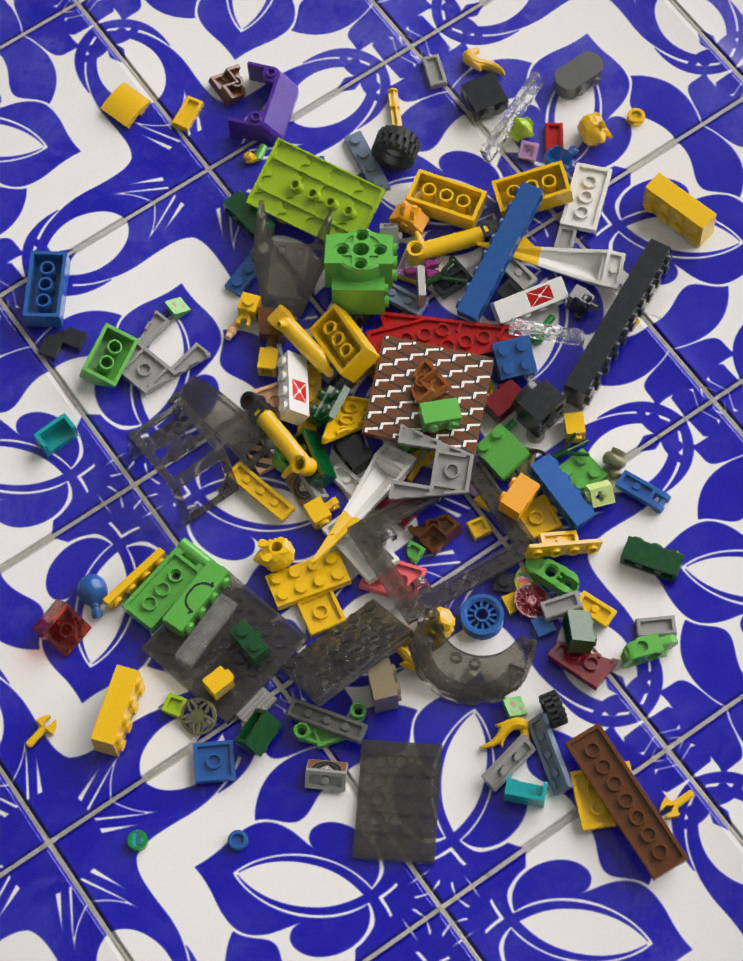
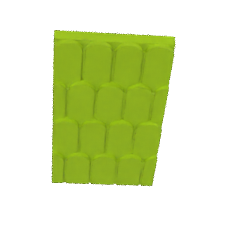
M277 138L246 203L326 242V235L348 233L358 229L367 230L386 191L285 140Z

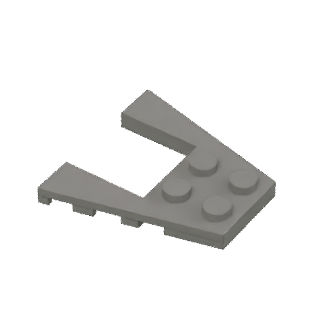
M157 310L154 312L151 321L145 326L141 337L138 338L139 342L121 375L145 396L211 357L210 352L197 342L172 367L151 352L147 346L170 325V320Z
M401 424L398 437L399 445L436 450L430 486L392 480L388 500L468 494L474 454L445 444L441 440L431 438L420 431L410 429Z

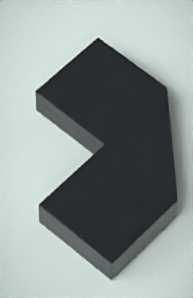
M72 327L45 337L38 353L56 361L63 346L81 351L88 338V333Z

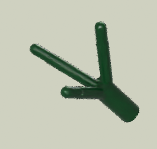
M451 259L439 273L425 279L427 286L440 280L467 283L468 281L443 276L455 266L453 263L454 259Z
M574 432L566 446L551 454V457L556 458V460L566 455L589 457L590 453L573 451L589 443V440L586 439L570 447L577 436V433Z

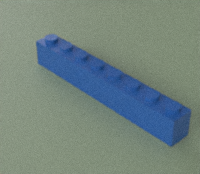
M524 181L521 187L518 186L516 188L515 198L513 202H509L507 205V213L504 218L500 219L497 233L491 236L488 250H484L482 253V261L479 266L475 267L471 283L468 282L466 284L463 298H459L457 301L456 310L459 316L472 322L480 321L544 198L542 189Z

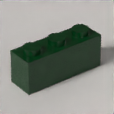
M238 190L223 202L224 212L258 246H261L276 234L275 222L270 217L267 218L264 212L247 204L246 200L249 195L243 194Z
M303 427L293 437L306 454L317 463L315 474L309 477L306 476L310 485L325 488L337 476L319 433Z
M628 536L621 554L620 564L675 583L684 560V555L677 550L663 548L658 543L651 544L640 537Z

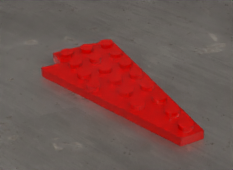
M391 312L379 315L383 327L366 331L368 341L378 354H380L384 335L483 356L492 355L490 350L492 343L522 336L520 327Z

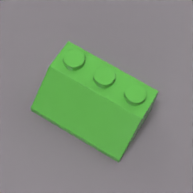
M105 323L81 369L79 377L95 385L115 387L139 339Z

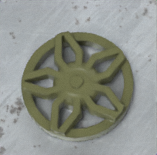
M193 698L184 704L181 710L180 721L187 732L193 735H204L214 728L217 721V711L209 700ZM195 701H203L204 703L199 706ZM210 708L212 710V718L209 715H207V713H209ZM190 716L191 720L185 721V718ZM193 723L191 725L192 729H190L187 724ZM203 725L209 726L206 730L201 732Z

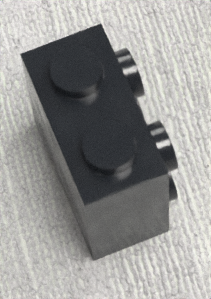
M493 72L461 84V96L475 122L486 120L490 116L503 113L508 109V97Z

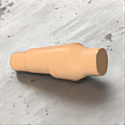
M237 318L226 330L224 338L228 341L238 331L239 326H236Z

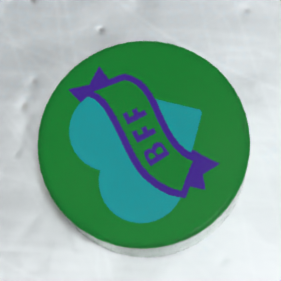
M142 830L132 831L127 839L129 847L137 852L143 851L149 842L146 833Z

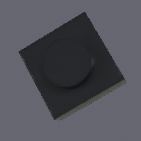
M508 278L495 292L503 299L521 292V290Z
M496 572L493 592L501 594L512 593L515 574Z

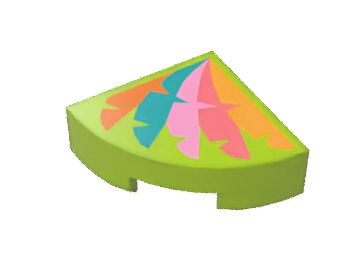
M524 566L515 575V590L526 583L534 584V580L527 573Z

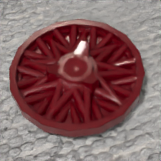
M526 583L521 585L513 595L515 609L520 615L529 619L543 615L540 602L548 600L545 591L535 584Z

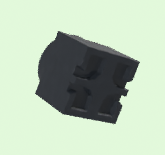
M545 379L541 382L533 380L516 395L511 408L517 413L516 420L538 439L564 416L566 397Z

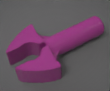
M425 259V275L429 278L439 273V270H429L430 268H438L439 264ZM417 267L404 269V275H416Z

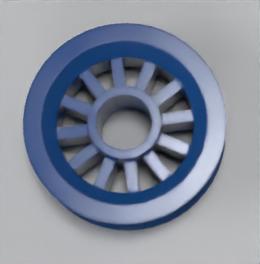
M477 594L468 598L462 605L460 622L464 632L470 637L477 640H487L496 636L502 629L504 610L501 603L493 596ZM484 614L487 618L481 620L477 616Z

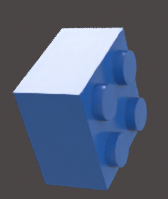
M529 335L490 345L492 358H495L494 366L499 383L508 381L510 378L513 380L534 375L538 372Z

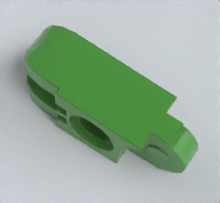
M542 557L526 559L525 568L527 573L536 582L559 596L576 590L578 592L579 578L576 573L549 558L547 560ZM552 572L555 576L549 577L546 573Z
M657 632L638 637L635 641H631L624 646L620 657L624 667H633L667 656L666 650L678 645L676 635L670 634L659 637Z

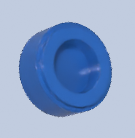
M234 830L229 834L228 844L232 850L239 852L248 846V836L244 831Z

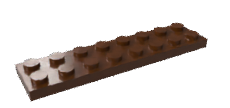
M599 723L565 742L566 749L653 881L689 860V857Z

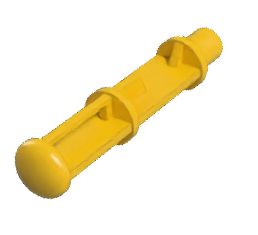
M390 88L387 94L392 125L402 126L398 90Z

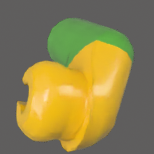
M260 144L255 153L246 152L243 156L245 162L253 164L262 161L268 147L265 144Z

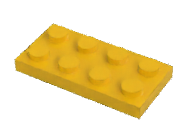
M338 549L326 553L313 565L312 559L265 576L278 611L320 594L352 584Z

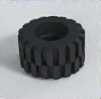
M385 125L377 133L371 148V154L375 161L387 169L407 171L413 167L421 143L416 134L409 129L403 128L400 125Z

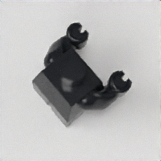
M576 284L568 297L565 308L577 311L574 319L580 321L583 314H587L589 309L596 312L599 305L593 303L595 298L593 294L586 288Z

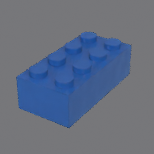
M31 251L22 314L26 326L63 327L71 263L68 252Z

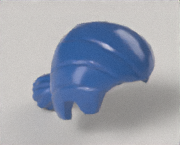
M555 145L546 151L543 159L544 164L548 165L562 160L566 172L574 162L573 156L577 155L579 150L574 145L567 150Z
M97 574L85 575L77 583L76 591L78 597L83 604L91 606V616L93 619L102 617L103 613L100 609V604L104 602L103 598L108 595L107 584Z

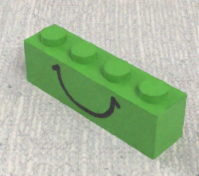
M210 558L162 618L164 625L182 638L186 634H190L195 627L196 621L205 616L208 606L214 604L219 597L220 591L226 589L230 584L231 577L229 571Z

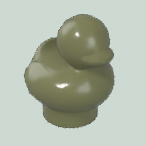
M612 447L611 451L605 452L602 457L603 464L607 463L613 466L607 472L608 478L611 480H617L622 475L620 469L626 466L625 456L627 453L616 447Z

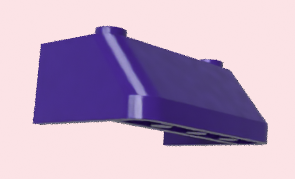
M248 61L249 80L273 86L264 112L252 111L248 114L246 121L228 117L230 136L274 145L277 138L284 140L299 96V89L278 68Z

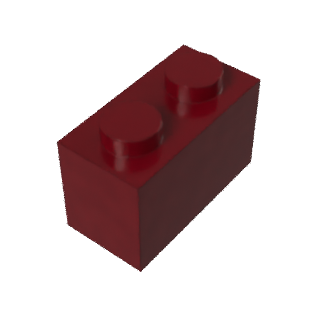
M511 378L507 382H502L493 394L487 395L484 412L497 424H500L514 412L511 405L522 388Z

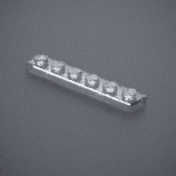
M532 71L522 88L517 92L512 103L509 104L504 115L491 131L485 143L481 146L480 152L485 162L491 163L509 137L508 132L513 125V118L515 116L518 118L523 116L543 86L539 72Z

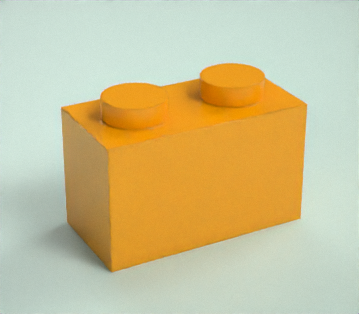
M520 473L517 478L513 477L508 485L510 487L507 492L503 491L498 498L500 502L498 510L516 521L525 512L540 488V484L523 473Z

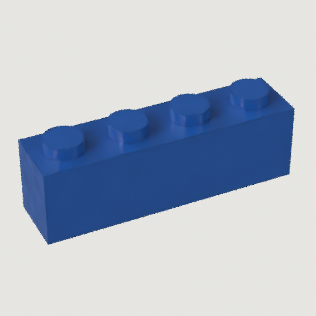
M548 453L530 465L527 472L535 482L540 484L542 492L557 509L571 530H578L593 519L595 515L594 508L583 499L582 492L577 487H574L569 475L560 469L556 458L551 457Z

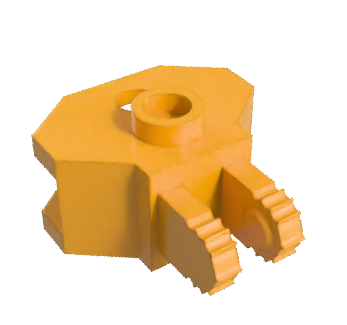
M404 200L402 204H397L389 218V222L398 223V230L415 236V231H419L423 235V230L426 225H429L430 218L422 212L418 205L409 204L408 201Z

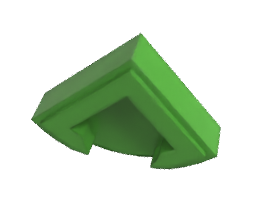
M409 539L407 556L413 565H417L425 554L426 548Z

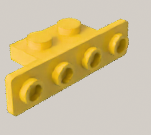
M576 530L539 533L538 540L540 544L528 545L524 555L525 558L538 559L547 556L594 554L599 552L603 541L602 539L579 540Z

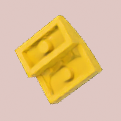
M123 82L107 98L100 109L127 128H130L139 114L142 116L152 101Z

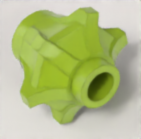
M515 116L508 134L517 143L525 138L534 137L532 127L534 123L527 116L525 118Z

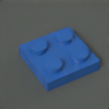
M233 740L193 743L196 784L236 781Z

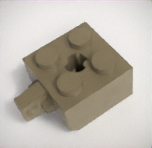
M383 651L372 652L367 672L375 713L399 708L398 701H402L400 685L396 678L395 664H391L390 659L385 658Z

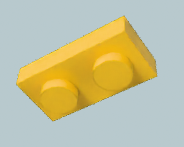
M583 591L580 595V600L584 610L590 611L591 619L607 629L616 616L617 611L586 591Z

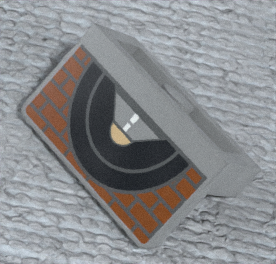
M293 472L285 481L303 511V505L318 496L323 501H326L329 497L324 488L310 485L304 475Z
M308 759L305 773V788L345 792L348 763Z

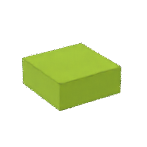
M169 692L161 711L180 719L181 710L188 700Z

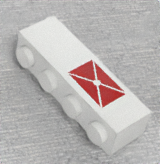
M562 276L490 303L497 325L503 323L506 326L514 323L513 319L519 316L521 319L531 316L530 312L537 310L538 313L548 309L547 305L554 303V306L565 303L564 299L568 298L569 295Z
M287 350L277 361V380L279 381L278 409L280 411V420L300 426L310 416L307 359L303 355Z

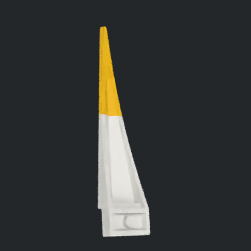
M488 242L476 243L478 246L486 249L490 246ZM519 245L513 258L596 287L618 291L626 254L603 249Z
M387 442L380 447L374 454L337 522L313 557L312 565L322 558L389 495L392 480L404 481L406 479V475L417 464L416 457Z

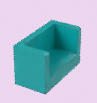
M65 413L34 434L37 445L47 457L79 436L76 426Z
M508 775L504 801L544 808L548 782H544L543 786L512 780V775Z

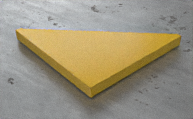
M347 396L336 418L326 424L322 444L361 430L369 399Z

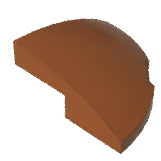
M427 358L417 367L413 374L415 382L414 386L413 384L411 385V391L418 404L429 402L452 388L450 383Z

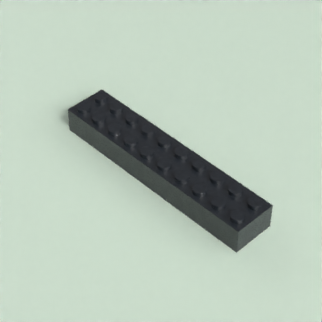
M652 238L650 239L566 380L563 395L566 397L567 404L582 411L586 405L589 406L594 397L592 394L595 390H599L602 384V377L607 376L611 369L609 365L618 358L619 348L625 346L628 340V332L634 331L637 324L635 322L636 319L642 317L646 302H651L654 295L652 292L655 288H659L662 282V275L668 273L671 266L669 263L672 255H670L671 247Z

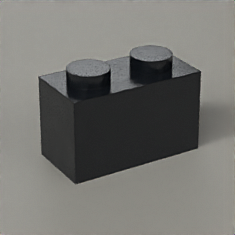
M351 433L332 441V449L347 468L357 476L368 468L374 454L368 446L365 447L362 444L363 441L358 433Z

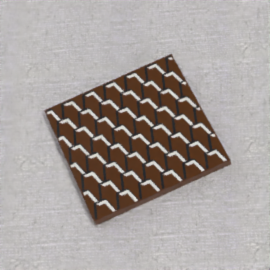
M384 335L361 435L398 443L400 425L403 424L431 438L441 440L445 444L474 454L475 457L495 358ZM426 358L438 369V372L452 387L449 391L431 401L450 398L458 399L462 421L460 427L456 429H442L434 433L422 431L418 415L419 404L413 397L411 385L413 384L414 386L415 378L413 374Z

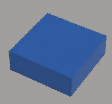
M544 615L530 620L538 639L555 633L557 630L553 621L546 622Z

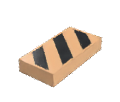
M258 435L241 443L259 476L275 468L272 464L271 455Z

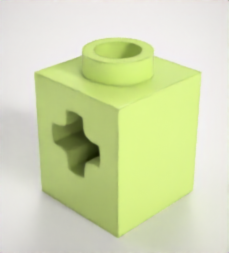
M608 480L585 485V501L590 503L593 508L616 503L612 484Z

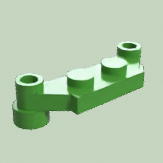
M361 702L354 703L350 708L351 714L347 717L362 722L367 713L366 706ZM303 722L297 723L293 729L294 736L298 741L318 747V750L346 740L316 728L309 729V726Z

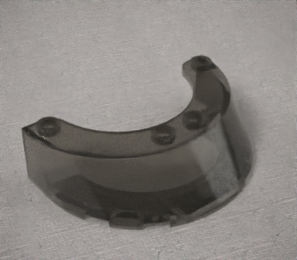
M422 604L411 641L410 652L418 677L421 681H425L431 687V691L440 697L464 705H478L485 702L492 704L505 699L508 694L517 691L523 684L535 657L537 640L519 637L502 652L486 656L469 654L456 648L445 637L440 624L439 611L432 606Z

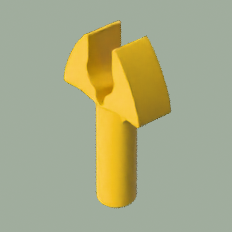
M422 449L412 454V456L417 458V464L406 477L408 482L412 483L421 467L426 466L429 468V452L421 461H419V457L422 454Z
M50 715L36 719L39 728L26 741V746L32 748L45 733H50L53 736L57 728L56 719L50 726H45L46 722L51 719Z
M688 790L674 801H669L665 797L659 812L667 807L673 808L670 813L665 815L664 819L680 817L678 808L694 797L693 791Z

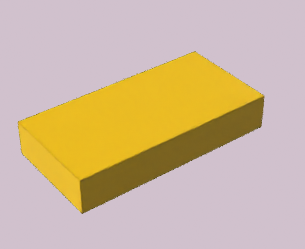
M187 96L173 119L172 126L188 132L202 110L204 102Z

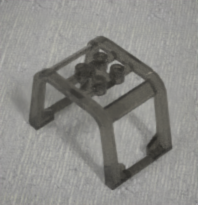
M183 398L174 401L173 406L137 430H131L126 434L128 453L134 460L143 454L169 487L180 519L185 526L239 490L225 450ZM174 413V420L165 424V426L144 440L142 439V434ZM194 425L199 434L194 437L191 435L186 436L182 443L180 437L185 435V430ZM205 439L213 451L172 477L164 466L170 462L179 461L182 455L188 451L195 450L197 444ZM171 442L172 447L167 450V455L159 460L153 452L158 448H166ZM220 462L225 480L217 488L218 495L198 509L195 504L186 506L180 488Z

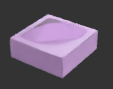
M522 140L517 158L535 162L540 144Z

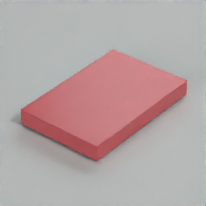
M400 561L399 564L370 585L362 577L359 589L415 605L427 569Z

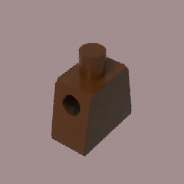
M258 307L260 342L266 343V347L271 346L276 349L277 344H286L288 339L267 320L276 308ZM288 309L294 318L293 310Z

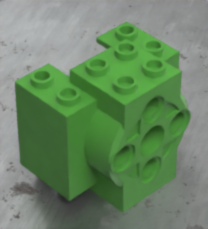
M366 229L326 235L324 258L325 286L332 287V305L335 303L349 314L385 315V307H389V296L386 295L389 294V288H393V281H397V270H394L397 267V256H394V254H397V243H394L393 236L377 234Z

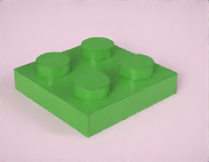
M583 448L578 451L587 453ZM571 456L559 466L563 472L569 475L571 483L582 492L583 497L584 492H586L585 485L604 481L608 478V474L591 456Z

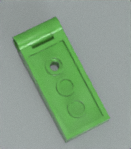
M182 539L175 549L122 605L124 612L154 634L164 623L162 618L211 557L188 539Z

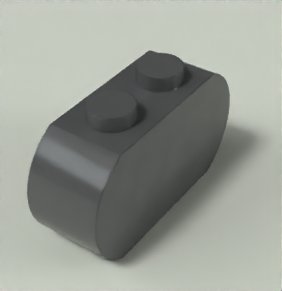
M586 51L557 69L554 78L555 92L564 99H574L577 96H582L592 86H597L603 74V61L601 57L596 53Z

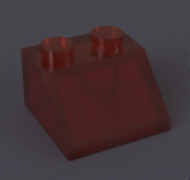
M56 599L33 626L32 630L45 643L63 656L68 657L92 627L67 602Z

